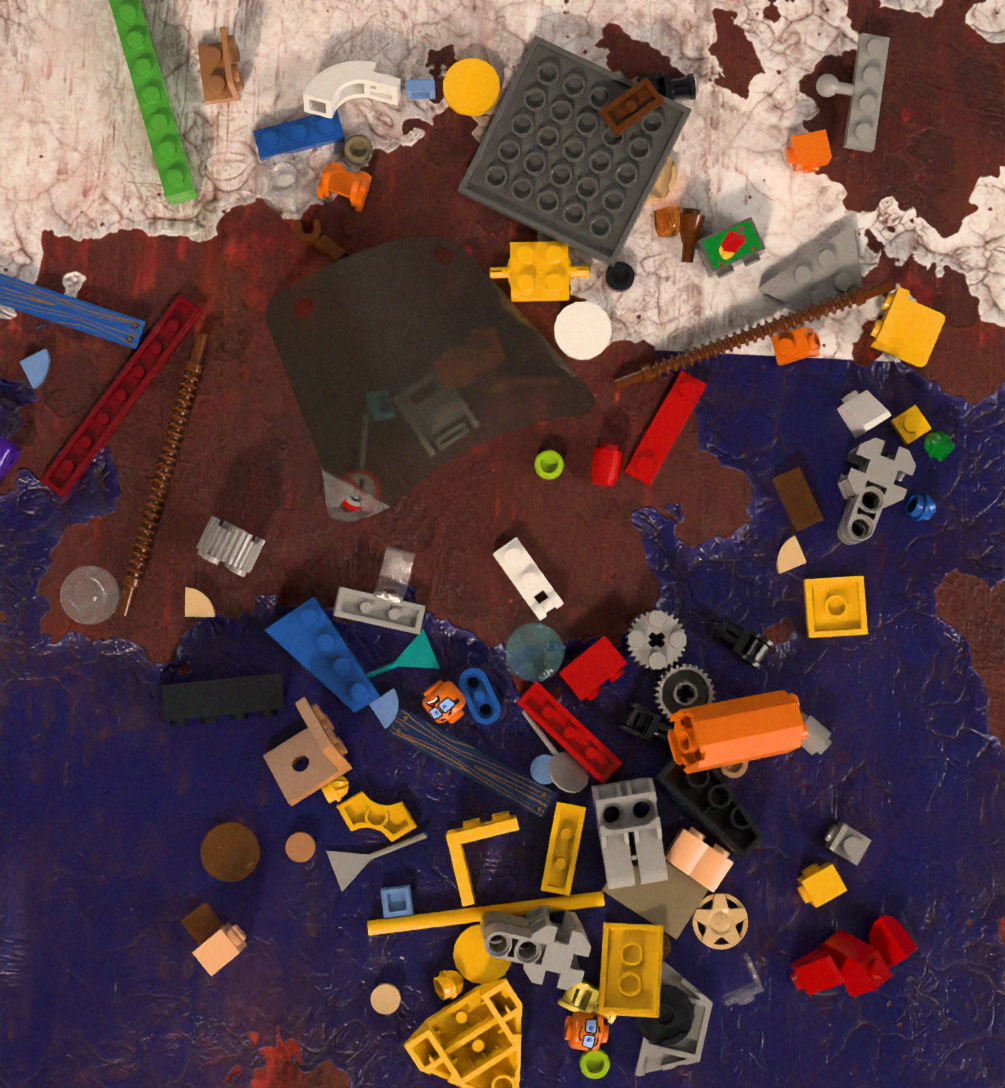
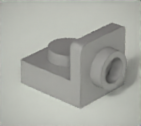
M839 821L837 825L832 824L824 838L827 841L824 847L857 866L872 840Z

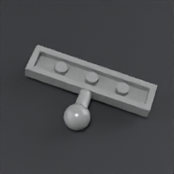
M867 33L859 35L852 84L839 82L832 74H823L816 82V90L823 97H831L836 93L850 96L843 148L870 153L874 150L890 40L888 37Z

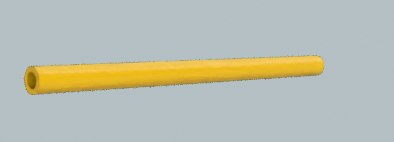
M603 891L369 920L367 921L368 935L480 922L482 916L490 911L526 916V913L540 905L551 907L550 913L605 906Z

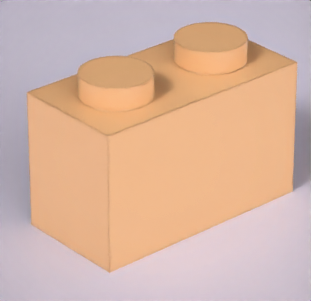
M228 922L192 953L210 976H213L247 946L244 941L246 935L236 924L232 926Z

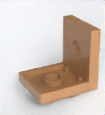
M306 697L295 702V705L308 728L263 755L283 795L291 806L353 769L344 755L348 753L347 748L340 737L337 738L333 731L335 729L327 714L323 713L317 703L312 705ZM301 759H309V765L304 771H296V765Z

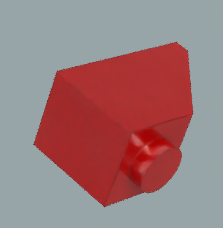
M842 929L835 932L821 944L823 950L831 956L845 980L843 984L851 997L877 990L892 976L876 948Z
M821 947L790 964L794 972L789 975L798 991L804 989L808 995L827 990L845 982L831 956Z

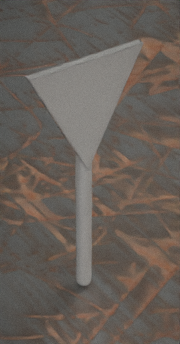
M421 833L371 854L326 850L341 891H344L370 860L427 838V833Z

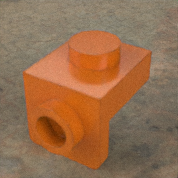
M801 327L771 338L778 365L789 364L808 357L820 356L819 348L821 343L818 334L813 328Z

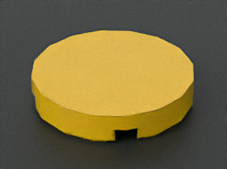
M477 58L463 59L454 63L446 72L443 81L444 97L448 106L456 113L471 117L481 116L489 112L497 103L500 93V79L495 69L486 61Z
M480 923L466 928L455 942L453 952L455 966L460 974L472 983L486 984L497 981L505 975L511 965V961L494 958L486 952Z

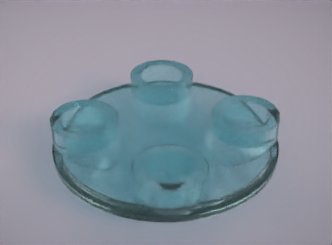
M528 623L520 626L510 635L506 643L505 656L510 669L521 679L533 682L543 681L553 676L560 668L564 658V647L560 636L551 627L542 623Z

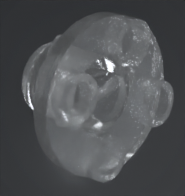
M279 154L268 159L261 167L257 177V187L263 201L268 207L281 212H292L307 206L311 201L316 186L315 176L310 165L303 158L294 154Z
M83 566L75 569L65 578L60 590V601L65 613L74 621L87 625L98 624L110 618L121 600L116 579L107 570L97 566Z

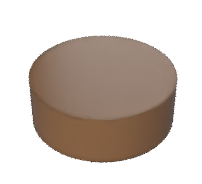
M297 832L288 838L285 850L291 860L305 862L314 855L316 843L310 834Z

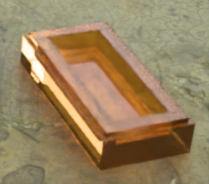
M800 467L772 479L795 532L824 520Z

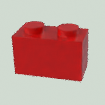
M603 636L558 674L580 701L585 697L588 701H591L603 691L600 685L607 679L613 683L626 672L622 667L627 662L607 637Z

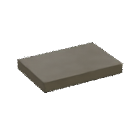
M632 841L629 845L631 854L635 853L634 843ZM632 860L635 886L608 890L606 881L601 889L603 892L652 924L663 925L664 932L676 940L709 890L667 861V881L641 885L636 860Z

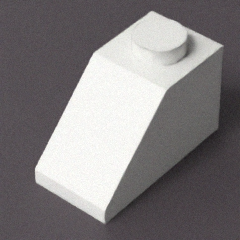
M855 390L841 399L844 404L837 409L855 439L892 416L868 390L861 394H858Z

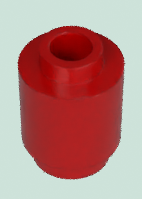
M601 443L600 448H594L589 476H592V484L614 487L615 481H618L623 456V453L618 451V446Z

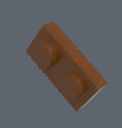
M645 77L601 109L599 115L614 136L618 137L662 105L664 100L649 79Z

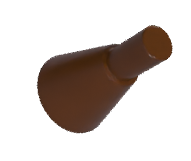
M683 208V213L677 214L681 243H683L681 262L693 263L694 244L698 240L706 217L705 215H700V209Z

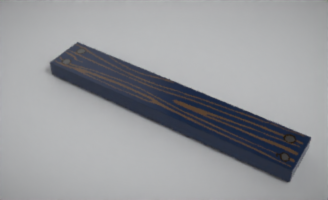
M403 707L400 708L387 732L389 735L542 819L556 795L555 791Z

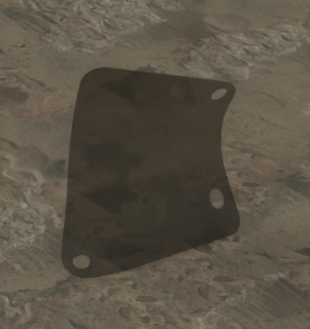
M436 235L409 237L360 251L311 274L279 293L267 305L265 312L266 323L317 451L323 473L327 514L335 521L354 522L386 510L432 471L454 457L488 440L534 423L556 418L582 416L591 412L595 406L594 396L586 384L463 247L444 237ZM438 246L448 247L454 252L455 258L451 263H440L433 257V250ZM301 297H309L314 305L312 313L306 318H299L294 313V304ZM347 497H357L360 501L358 510L352 513L343 512L341 509L342 502Z

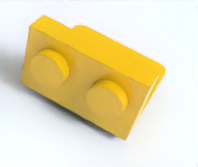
M898 287L893 293H888L883 302L882 309L885 312L881 320H876L870 335L873 336L870 347L914 366L923 367L927 364L945 322V316L940 312L907 299L910 291Z

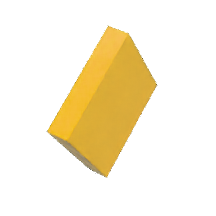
M864 576L803 580L807 638L868 634Z

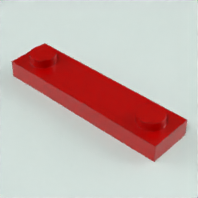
M683 370L680 372L624 473L650 486L706 388V383Z
M537 681L516 702L601 784H604L622 764L604 744Z

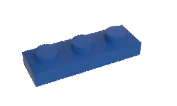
M337 110L332 119L314 115L253 131L261 161L345 140Z

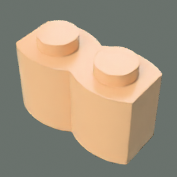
M681 827L664 853L665 860L714 893L733 864L728 859L730 853L716 843L713 848L704 843L703 840L706 836L693 827H690L688 831Z

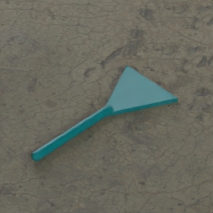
M422 629L420 635L416 636L395 662L367 673L369 678L396 667L440 669L424 629Z

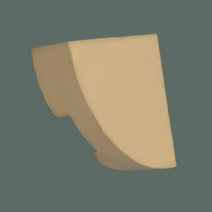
M796 536L784 542L778 552L776 561L778 574L807 563Z
M185 587V617H216L214 606L204 593Z

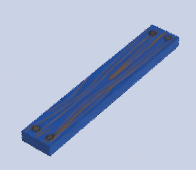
M0 274V305L135 350L139 348L147 326L146 321Z

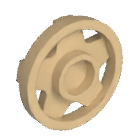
M712 893L702 899L693 913L692 926L698 939L706 946L719 950L728 949L738 944L745 936L748 928V915L745 907L737 898L726 893ZM726 899L731 900L738 907L729 908ZM712 900L710 909H702L706 902ZM697 921L705 925L703 936L699 931ZM743 921L741 931L738 933L736 925ZM719 938H723L728 942L725 944H714Z

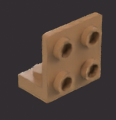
M226 26L220 27L221 42L197 45L206 105L239 101V91L244 90L242 73L239 72L238 63H236L240 62L238 44L235 42L234 35H229Z

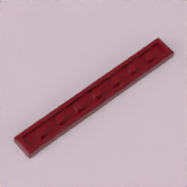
M178 294L39 480L41 483L65 499L200 319L204 313L203 310Z

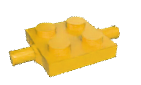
M559 241L510 242V259L507 267L490 266V279L508 278V283L511 287V302L569 301L571 278L589 277V265H571L568 257V246Z

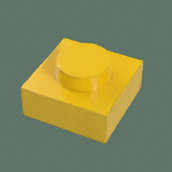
M916 404L890 421V424L905 446L932 429Z

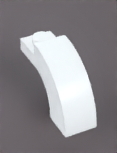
M354 60L335 64L316 75L306 87L303 93L304 112L332 119L336 109L342 103L359 97L398 106L401 97V79L390 74L376 73V62Z

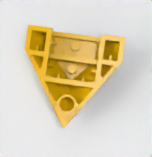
M506 978L478 985L428 1017L407 1039L404 1047L420 1071L429 1075L432 1073L461 1088H519L522 1002Z

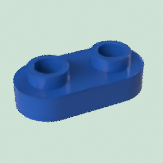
M478 668L465 670L459 678V688L466 698V703L473 718L478 723L485 725L495 722L500 715L501 709L486 674ZM471 677H476L479 680V686L475 689L468 686V680ZM483 704L491 706L492 711L489 715H483L480 712V707Z

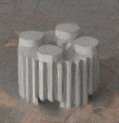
M211 515L196 546L199 549L197 554L216 565L221 560L225 562L223 566L228 568L229 571L245 577L247 572H251L265 540L256 536L255 540L252 541L253 535L226 521L221 526L219 525L221 520Z
M652 610L650 613L645 612L644 615L641 614L638 618H635L633 620L634 623L629 625L631 629H627L629 635L625 636L628 639L625 645H629L627 651L631 652L629 657L633 656V661H638L637 665H644L645 669L650 667V670L665 669L668 666H672L673 662H678L677 657H682L681 652L685 651L683 647H685L687 642V636L684 633L685 629H681L682 623H677L678 618L673 619L674 615L668 616V612H663L662 610ZM651 633L662 636L663 639L660 640L663 642L661 647L658 645L651 647L648 642L651 641L649 635Z
M692 664L673 665V668H667L658 676L660 680L655 682L657 687L653 688L656 691L653 696L657 698L654 700L657 709L661 714H665V718L669 719L670 715L681 709L711 704L712 700H715L713 694L716 693V691L712 690L714 685L710 684L711 678L707 679L708 674L703 673V669H698V666H692ZM683 685L688 686L687 691H691V697L685 698L684 702H681L680 697L677 696V690L682 689Z

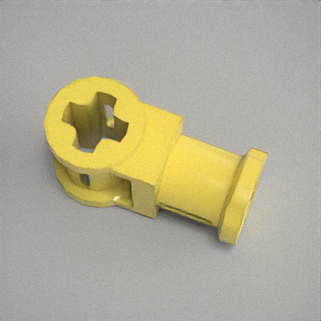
M582 979V982L565 990L563 997L559 998L557 1003L573 1012L598 1013L599 988ZM602 1015L603 1018L607 1019V1023L611 1025L616 1018V1015Z

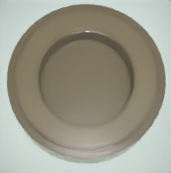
M363 135L350 137L344 145L346 159L356 166L367 164L373 157L371 141Z

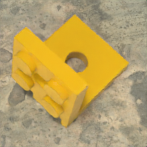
M509 811L492 814V820L481 822L480 818L463 821V827L447 831L446 839L463 907L475 904V895L463 843L519 830L516 814L510 815Z

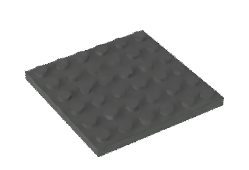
M534 36L457 191L467 198L614 268L692 109L660 94L664 100L662 105L618 137H615L600 117L599 111L637 83L540 37Z

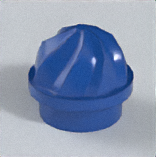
M913 493L907 500L905 512L914 521L929 520L936 512V504L926 493Z

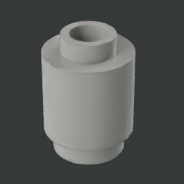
M802 712L803 722L808 729V737L802 740L801 746L811 755L816 752L821 755L831 745L832 741L829 737L832 733L812 715L807 716Z

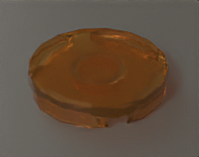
M227 822L217 825L207 833L202 842L200 855L203 866L211 876L219 881L234 882L244 879L254 871L260 859L261 849L256 835L250 828L242 823Z

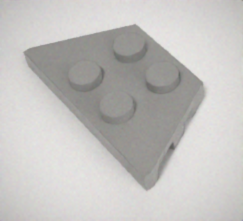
M852 225L816 248L760 286L759 291L781 301V304L790 309H800V311H803L805 306L811 308L813 303L819 305L821 300L828 302L829 297L833 300L836 299L837 294L842 297L845 291L849 294L853 288L859 286L862 288L854 227Z
M663 960L661 984L674 985L684 991L693 1004L695 1018L686 1038L676 1044L662 1046L652 1043L642 1036L634 1072L635 1076H643L645 1073L661 1069L663 1071L672 1069L682 1064L700 1062L713 1002Z

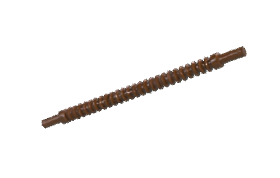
M891 279L863 289L860 286L853 288L849 294L845 291L842 297L837 294L836 299L832 300L829 297L828 302L821 300L819 305L813 303L811 308L805 306L803 311L797 309L795 314L789 312L787 317L781 315L779 320L774 317L770 323L765 320L764 325L757 323L756 328L749 326L748 331L741 329L740 334L733 332L732 337L725 335V339L717 338L715 343L710 340L707 346L702 343L701 348L694 346L693 351L686 349L685 354L678 352V356L670 355L668 360L662 358L660 363L655 360L654 365L649 363L641 365L640 370L613 379L616 389L619 390L644 380L648 383L655 380L657 375L661 378L665 372L669 375L671 370L677 372L679 367L685 369L687 364L693 366L695 361L701 363L703 358L708 361L712 355L716 358L718 353L725 355L726 350L733 352L734 347L741 349L742 344L749 346L750 341L757 343L758 338L765 340L767 335L772 338L773 333L780 335L781 330L788 332L789 327L796 329L797 324L804 326L806 321L812 323L814 318L820 320L822 315L827 318L830 312L835 315L837 313L836 310L840 309L843 312L847 306L851 309L853 304H856V306L863 305L867 299L894 290Z
M197 333L190 359L185 361L184 370L186 373L181 375L184 381L179 383L182 388L177 390L179 398H175L177 405L172 407L175 413L170 415L172 418V422H168L170 430L165 431L168 437L163 439L166 444L161 446L163 454L158 455L161 461L156 463L159 469L154 471L156 474V478H152L154 485L149 487L152 493L147 495V498H149V502L145 503L147 510L142 511L145 517L140 519V522H142V527H138L140 534L135 536L138 541L133 543V546L136 548L135 551H131L133 558L128 560L131 566L126 568L129 572L128 575H124L122 584L125 586L116 613L128 617L135 590L140 588L142 579L139 576L144 574L141 568L146 566L144 559L149 557L146 551L151 550L148 544L153 542V539H151V534H155L153 527L158 525L155 520L160 518V515L157 513L158 510H162L160 503L165 501L162 495L167 493L164 488L169 486L167 478L172 477L169 471L174 469L171 464L176 462L174 454H178L176 447L181 445L178 439L183 437L181 434V430H185L183 422L188 421L185 415L190 413L187 410L188 406H192L190 398L195 397L192 394V391L197 389L194 383L199 382L197 375H200L203 369L201 360L208 335Z

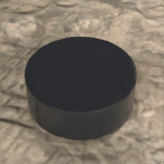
M616 262L614 268L609 266L607 269L605 282L612 291L625 292L630 289L634 282V271L629 264Z

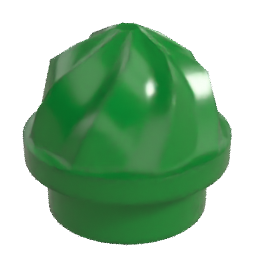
M941 431L928 434L924 442V448L931 459L935 457L939 462L947 457L955 447V443L950 440L951 436Z

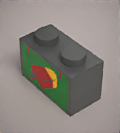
M751 217L698 240L695 246L709 278L715 275L718 278H723L735 271L733 267L742 263L747 267L761 260L760 255L766 249Z

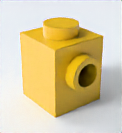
M830 862L820 866L817 863L803 869L801 871L803 875L797 878L801 885L797 890L805 904L810 902L815 908L848 891L834 865Z

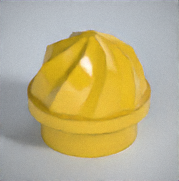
M341 775L321 788L329 804L335 800L337 802L341 801L342 797L348 792V780Z
M443 970L439 973V976L433 979V983L438 996L442 1000L447 998L452 1000L463 991L464 980L457 971Z

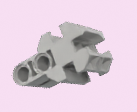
M875 437L849 451L846 461L858 465L859 469L850 468L847 475H840L837 483L844 499L848 500L837 530L838 538L841 542L847 545H854L870 538L874 533L882 509L904 499L907 489L895 485L894 481L901 482L906 474L913 476L916 464L909 450L898 447L896 454L888 453L886 457L881 456L885 441ZM862 497L868 499L870 504L869 508L864 506L862 502ZM852 524L857 525L859 528V536L853 533Z
M645 777L591 786L608 890L635 886L632 860L637 862L641 885L667 881L668 875L662 843L661 823L657 811V798L653 779ZM640 801L646 802L649 806L648 814L642 818L636 817L633 813L634 805ZM615 806L619 809L620 816L615 822L604 820L603 813L607 807ZM628 832H631L635 853L632 854L630 853Z
M540 905L526 913V917L498 911H490L482 916L480 929L485 950L490 956L523 964V969L532 983L542 985L546 971L558 973L559 978L556 987L559 989L568 990L582 982L585 971L580 969L577 955L589 957L591 945L584 926L575 912L565 910L562 924L550 921L551 907Z

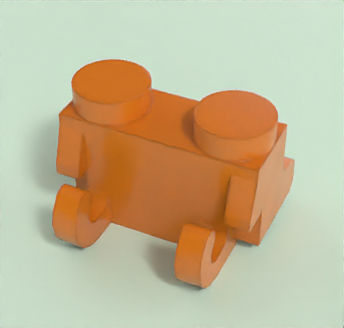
M331 161L326 164L322 171L317 197L322 199L324 197L330 198L331 192L350 198L351 206L356 207V211L361 212L372 177L364 171H357L356 173L346 171L340 163Z

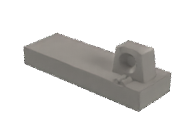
M338 587L332 616L420 635L426 606Z

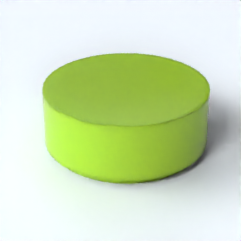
M545 450L537 455L534 467L536 473L541 478L552 480L562 473L564 462L558 452Z
M599 1048L595 1052L584 1051L581 1054L580 1068L585 1076L591 1079H599L608 1072L610 1061L603 1049Z

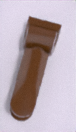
M317 218L313 221V232L310 234L304 233L302 223L298 219L296 220L294 232L299 244L309 247L315 245L314 249L350 279L355 280L357 271L360 268L364 269L366 265L327 233L322 235L321 224ZM345 256L351 260L346 267L340 263Z

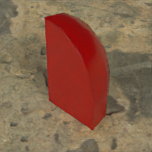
M884 915L872 924L869 932V944L879 951L888 968L905 960L917 949L908 932L893 917Z

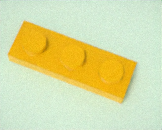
M556 802L541 891L570 896L586 807Z

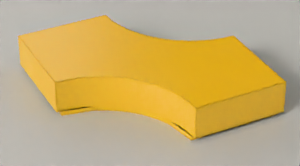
M363 790L336 806L350 831L360 828H373L384 833L391 842L417 827L403 801L391 805L379 804L367 797Z

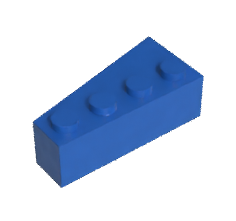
M311 598L265 629L275 641L354 713L359 712L381 697V694L317 598Z

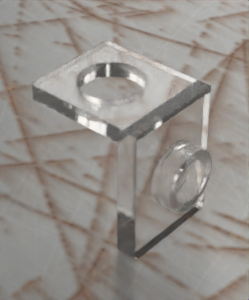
M391 547L386 548L380 578L373 594L374 597L397 603L403 602L413 567L414 553ZM391 589L396 591L398 594H389L384 592L383 590Z
M747 953L743 957L754 983L721 996L726 1006L738 1003V1005L747 1004L755 999L754 995L764 991L751 957Z

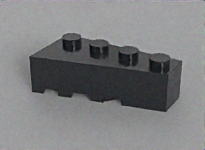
M282 673L157 686L160 722L170 721V727L188 725V719L200 718V723L218 722L219 715L230 714V720L248 719V712L259 711L260 717L278 715L277 709H285Z
M672 755L652 777L653 782L736 860H745L765 837L733 793L734 790L725 781L717 768L687 774L683 770L686 766L684 764L678 765Z

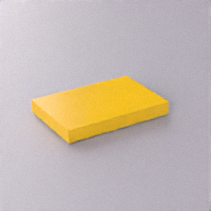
M604 922L598 1002L599 1015L659 1018L664 937L663 925Z

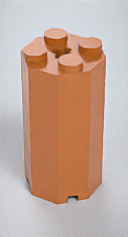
M779 690L681 709L670 715L669 723L674 722V729L668 730L667 738L674 761L678 765L684 764L686 768L683 770L689 774L789 753L801 747L802 740L808 737V729L803 722L797 695L794 693L788 694L785 690Z

